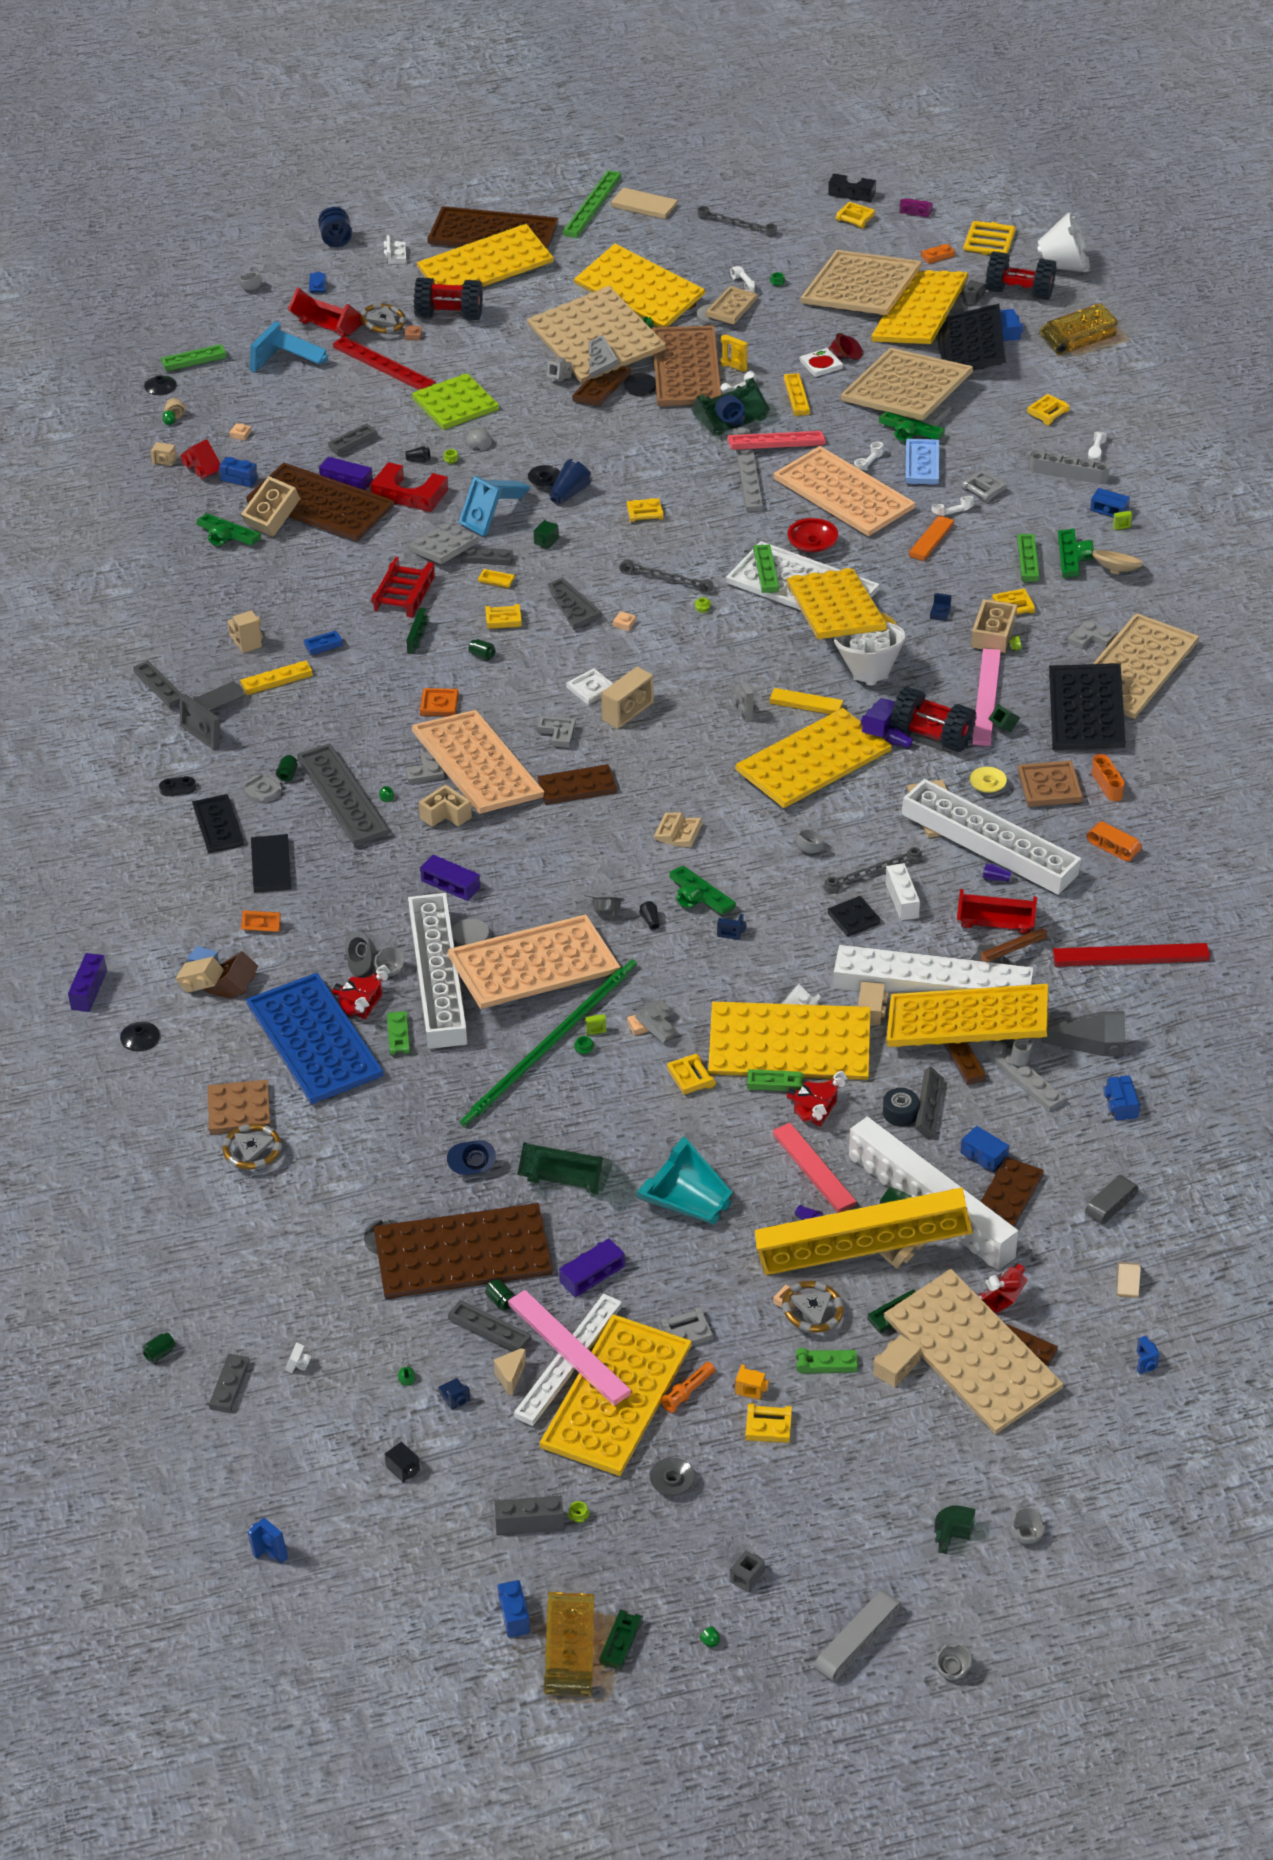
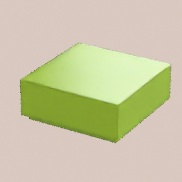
M1131 511L1114 513V530L1131 528Z
M605 1014L585 1017L587 1035L606 1033Z

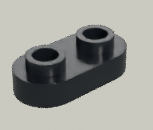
M189 776L167 778L159 783V790L163 796L190 794L196 790V782L194 778Z

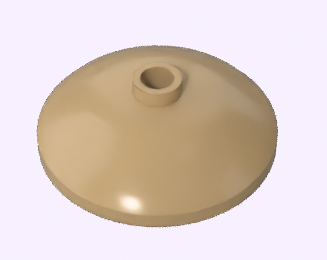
M1093 550L1092 555L1101 566L1110 569L1109 572L1119 575L1120 572H1131L1143 566L1142 560L1130 555L1107 550Z

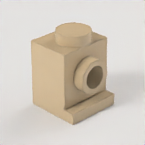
M156 442L150 451L152 465L158 463L172 466L178 457L175 445Z

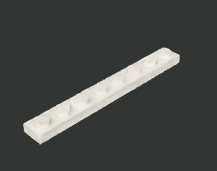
M603 1294L573 1333V1336L590 1351L601 1336L613 1314L616 1315L622 1308V1301ZM559 1353L514 1411V1418L534 1426L575 1371V1368Z

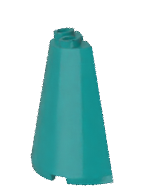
M683 1136L672 1149L667 1162L652 1179L648 1178L636 1193V1198L714 1226L721 1216L719 1215L721 1210L725 1212L731 1205L732 1201L729 1198L733 1192L689 1140Z

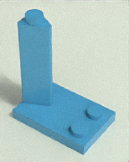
M277 321L250 345V371L254 373L259 368H262L264 363L279 348L317 364H325L329 358V355L326 354V349L281 331V323Z
M474 476L458 523L482 536H487L499 499H521L528 493L531 487L521 481L484 480L479 476Z

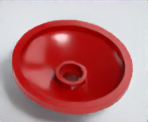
M805 518L794 522L789 527L787 537L788 541L801 551L821 552L829 549L837 542L838 530L835 525L827 520Z

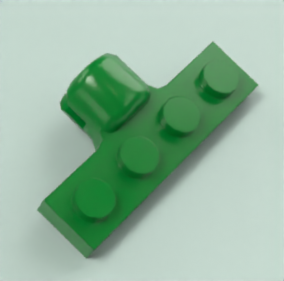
M885 412L879 417V423L884 424L886 427H895L894 435L900 442H906V439H912L915 435L939 440L945 432L944 428L890 412Z
M208 513L197 519L198 526L209 530L208 540L214 546H222L229 539L241 541L246 545H253L261 540V533Z
M1075 528L1058 531L1062 577L1080 576L1079 561L1094 559L1092 555L1094 550L1093 541L1083 540L1076 542Z
M684 865L670 871L669 878L682 886L677 890L678 894L676 895L677 902L682 908L690 909L699 903H705L721 915L735 909V901Z

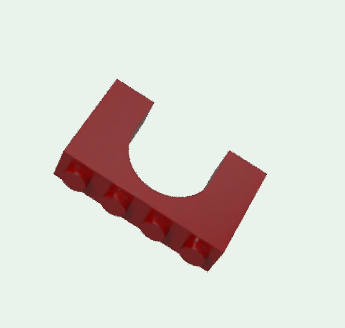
M391 462L384 466L371 483V493L394 500L396 504L428 512L433 511L448 491V477L432 473L427 481L419 487H400L399 485L404 479L403 465Z

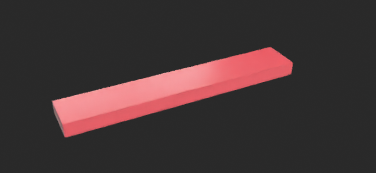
M822 431L728 435L727 438L731 450L819 446L826 443Z
M791 1123L773 1130V1136L837 1213L856 1206V1200Z

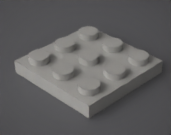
M446 523L436 530L428 532L422 538L416 539L408 546L409 551L443 564L480 541L478 536Z

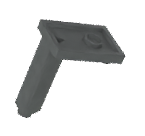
M232 681L193 699L187 694L181 695L180 726L212 750L218 749L220 718L210 711L244 697L243 688L241 685L236 684L235 681Z

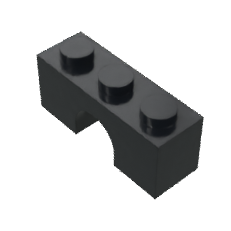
M833 173L828 182V196L872 202L876 194V180L862 178L857 183H850L847 181V175Z

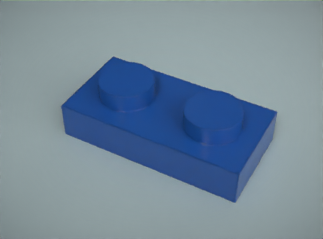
M335 630L305 639L304 646L309 654L313 655L343 646V640Z

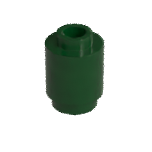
M473 639L469 644V653L475 657L490 660L496 653L492 643Z
M291 755L281 758L276 770V776L280 780L291 781L298 766L296 758Z
M498 1279L489 1282L486 1286V1296L499 1309L504 1311L510 1309L508 1300L514 1297V1293L502 1280Z
M160 1333L143 1345L144 1350L142 1353L148 1361L156 1363L171 1353L176 1344L169 1333Z

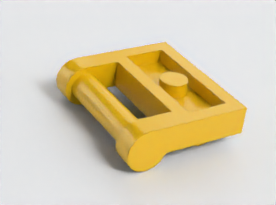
M849 201L837 212L836 220H843L858 225L859 228L863 229L866 223L875 216V210Z
M722 335L721 365L732 367L741 372L748 370V343L729 335ZM729 344L731 345V359L729 358Z
M1046 394L1027 408L1028 414L1042 420L1047 426L1053 423V420L1061 414L1070 411L1068 403L1050 394ZM1055 408H1059V409H1057L1056 411H1054L1052 414H1050V415L1048 414L1049 412H1051V411L1054 410Z
M659 498L626 501L630 523L635 522V520L664 519Z
M1025 588L992 594V601L1016 604L1017 614L1035 613V606Z
M520 604L504 607L485 606L487 629L522 626Z
M692 1054L667 1063V1070L683 1095L703 1088L711 1089L716 1085V1080L713 1076L709 1075L701 1063L702 1059L698 1054ZM691 1066L696 1068L702 1079L697 1077Z
M748 1403L745 1440L790 1443L792 1406H785V1408L765 1407ZM754 1415L784 1416L785 1418L784 1420L754 1418Z

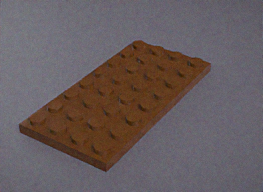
M442 206L427 240L428 244L461 247L527 224L548 250L558 226L559 217Z
M284 462L269 475V477L295 487L301 498L288 516L289 518L357 542L394 506V500ZM265 480L246 497L247 503L252 500Z
M539 1203L374 1226L385 1299L485 1285L498 1279L506 1282L552 1275V1266Z

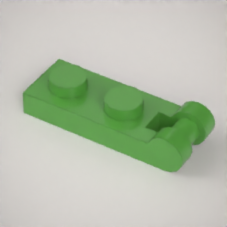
M407 1012L387 1013L390 1055H396L397 1052L410 1053Z
M748 1069L747 1089L788 1091L790 1088L801 1090L803 1087L804 1074L802 1072Z
M805 1348L796 1350V1359L798 1360L796 1369L799 1373L857 1372L856 1350L808 1351Z

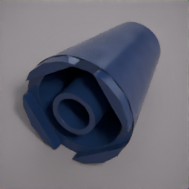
M568 459L564 463L549 493L553 503L562 504L591 484L592 479L589 477L591 473L581 462L577 461L575 463L572 462L573 459Z

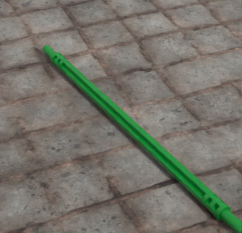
M631 959L622 969H618L604 984L487 1094L481 1097L471 1107V1111L460 1120V1124L465 1127L476 1116H480L482 1112L490 1107L500 1095L607 994L616 988L637 965V962Z

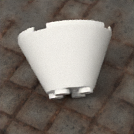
M1069 212L1038 240V252L1040 255H1043L1044 259L1056 261V269L1089 272L1088 256L1086 257L1084 252L1086 245L1075 216L1071 217L1072 212Z
M886 622L887 630L834 637V643L850 669L854 680L866 682L867 685H875L877 681L889 678V673L905 641V632L901 627Z

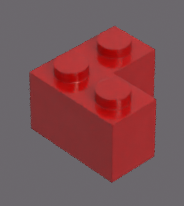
M208 439L191 446L180 455L183 465L188 470L195 467V473L201 480L220 471L219 466L221 463Z

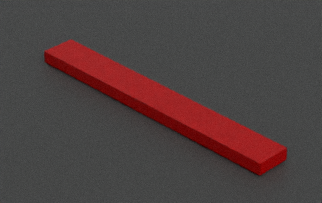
M344 336L333 343L334 349L418 390L436 384V381Z
M1207 943L1053 948L1052 951L1055 967L1202 962L1210 960Z

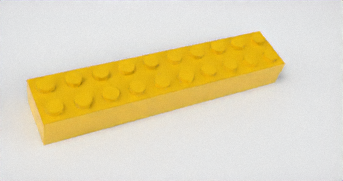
M963 1187L754 1230L757 1251L765 1276L973 1233Z

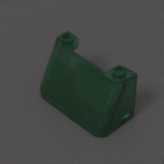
M753 377L746 379V385L742 387L740 385L737 386L735 391L711 399L709 396L705 397L704 394L696 396L691 408L694 416L713 435L717 436L725 431L743 426L742 424L731 426L724 422L715 412V405L720 398L726 395H733L745 406L746 417L743 420L744 425L766 419L770 408Z

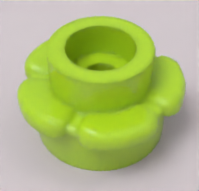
M448 449L444 452L443 458L445 462L453 464L459 459V455L456 450Z
M700 597L694 602L696 610L700 613L708 612L711 601L705 597Z
M1013 635L1009 642L1011 650L1015 649L1017 652V650L1022 649L1020 637H1014Z
M576 1501L570 1505L567 1515L570 1520L580 1523L589 1517L590 1511L587 1510V1505L584 1502Z

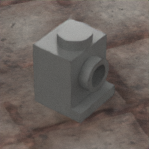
M745 1550L730 1569V1582L750 1593L753 1585L765 1572V1561L757 1554H752Z

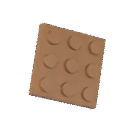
M1072 761L1018 765L1017 771L1027 807L1082 802L1083 797Z
M268 1079L207 1085L210 1135L230 1133L235 1128L245 1124L256 1123L271 1127Z

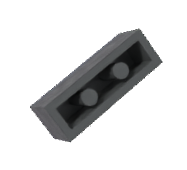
M562 1496L494 1501L497 1535L564 1530Z

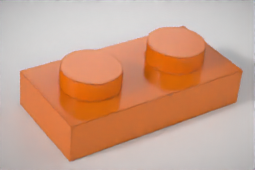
M942 244L941 246L921 251V257L928 264L955 256V250L949 244Z
M242 910L241 929L280 932L281 913Z

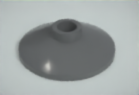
M679 1458L663 1459L657 1462L650 1472V1482L653 1488L659 1493L669 1496H676L687 1492L692 1487L695 1479L694 1470L691 1465Z

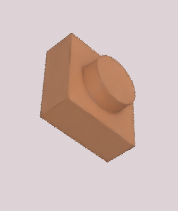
M406 326L405 340H421L422 326Z

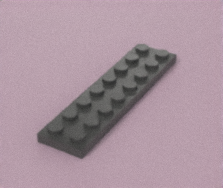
M330 743L297 754V760L354 847L388 835L387 827Z

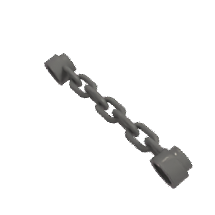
M707 206L697 208V215L700 219L712 218L716 221L750 228L751 230L765 232L768 237H774L777 233V225L772 223L761 226L757 223L709 212V207Z
M630 559L623 560L619 565L620 571L626 575L631 572L645 573L652 577L665 578L676 583L692 585L698 588L702 594H709L713 589V583L709 579H690L679 574H670L659 569L642 567ZM654 571L660 572L659 575L653 574ZM675 576L680 577V581L675 580Z
M912 847L905 854L869 866L868 868H863L838 878L828 877L824 883V890L827 893L835 894L843 884L885 870L886 866L882 867V865L886 863L887 866L907 861L911 864H918L922 860V852L919 848Z

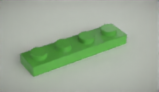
M222 344L162 357L161 363L165 371H173L227 357Z
M1017 534L1021 581H1039L1035 535Z
M753 545L761 592H779L771 545Z

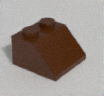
M241 951L220 964L224 970L215 986L205 988L204 991L231 999L237 995L242 996L248 989V983L255 978V971L258 965Z

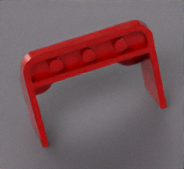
M299 287L296 288L287 309L299 318V322L306 325L311 323L337 332L341 337L350 336L363 325L360 319L361 314L346 303L345 307L341 308L314 299Z
M960 889L957 923H960L963 928H972V925L1014 929L1019 930L1018 933L1028 934L1030 931H1034L1037 897L1033 896V901L965 894L964 889Z

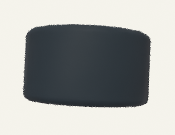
M895 1088L885 1094L883 1098V1116L886 1121L895 1126H907L916 1121L919 1108V1098L916 1093L907 1088Z

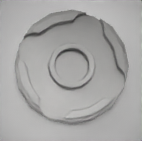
M712 304L704 305L697 310V320L703 325L707 323L710 326H718L725 323L705 316L706 311Z
M257 775L250 778L245 784V795L254 803H269L278 798L281 793L280 781L272 775H267V777Z
M478 919L461 920L452 927L453 943L459 947L489 939V928L483 921Z

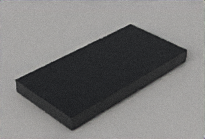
M228 794L192 801L208 853L244 846V840Z
M288 834L251 837L254 893L291 889Z

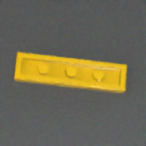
M784 374V383L794 416L810 415V408L800 374Z
M774 688L770 697V704L832 714L842 708L843 700Z

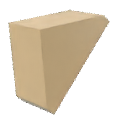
M1117 1262V1297H1139L1141 1267L1139 1263Z
M523 1348L494 1359L495 1375L507 1394L511 1396L526 1364V1353Z

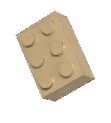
M268 476L241 516L247 526L274 537L301 498L295 487Z
M983 599L972 629L971 647L1001 650V653H1006L1016 623L1017 605Z
M637 666L601 692L602 720L619 729L654 703L653 675Z

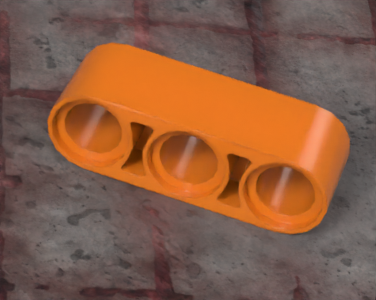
M1095 755L1092 761V776L1109 800L1120 801L1123 798L1125 782L1107 755Z
M1102 821L1098 822L1086 834L1091 844L1124 861H1130L1142 850V844L1138 839Z

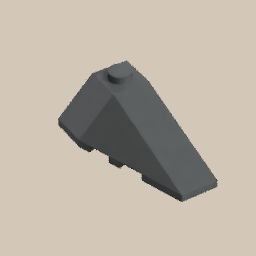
M1104 1011L1098 1013L1096 1017L1086 1018V1016L1079 1017V1021L1071 1023L1063 1021L1050 1024L1047 1029V1037H1042V1043L1100 1056H1124L1125 1013L1124 1011Z

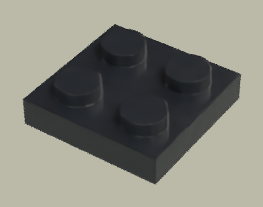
M861 895L828 908V915L847 937L880 924V917Z

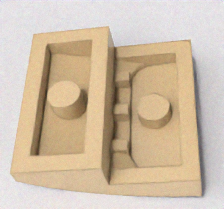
M682 812L665 813L654 835V839L674 846L692 847L703 824L702 819L684 818Z

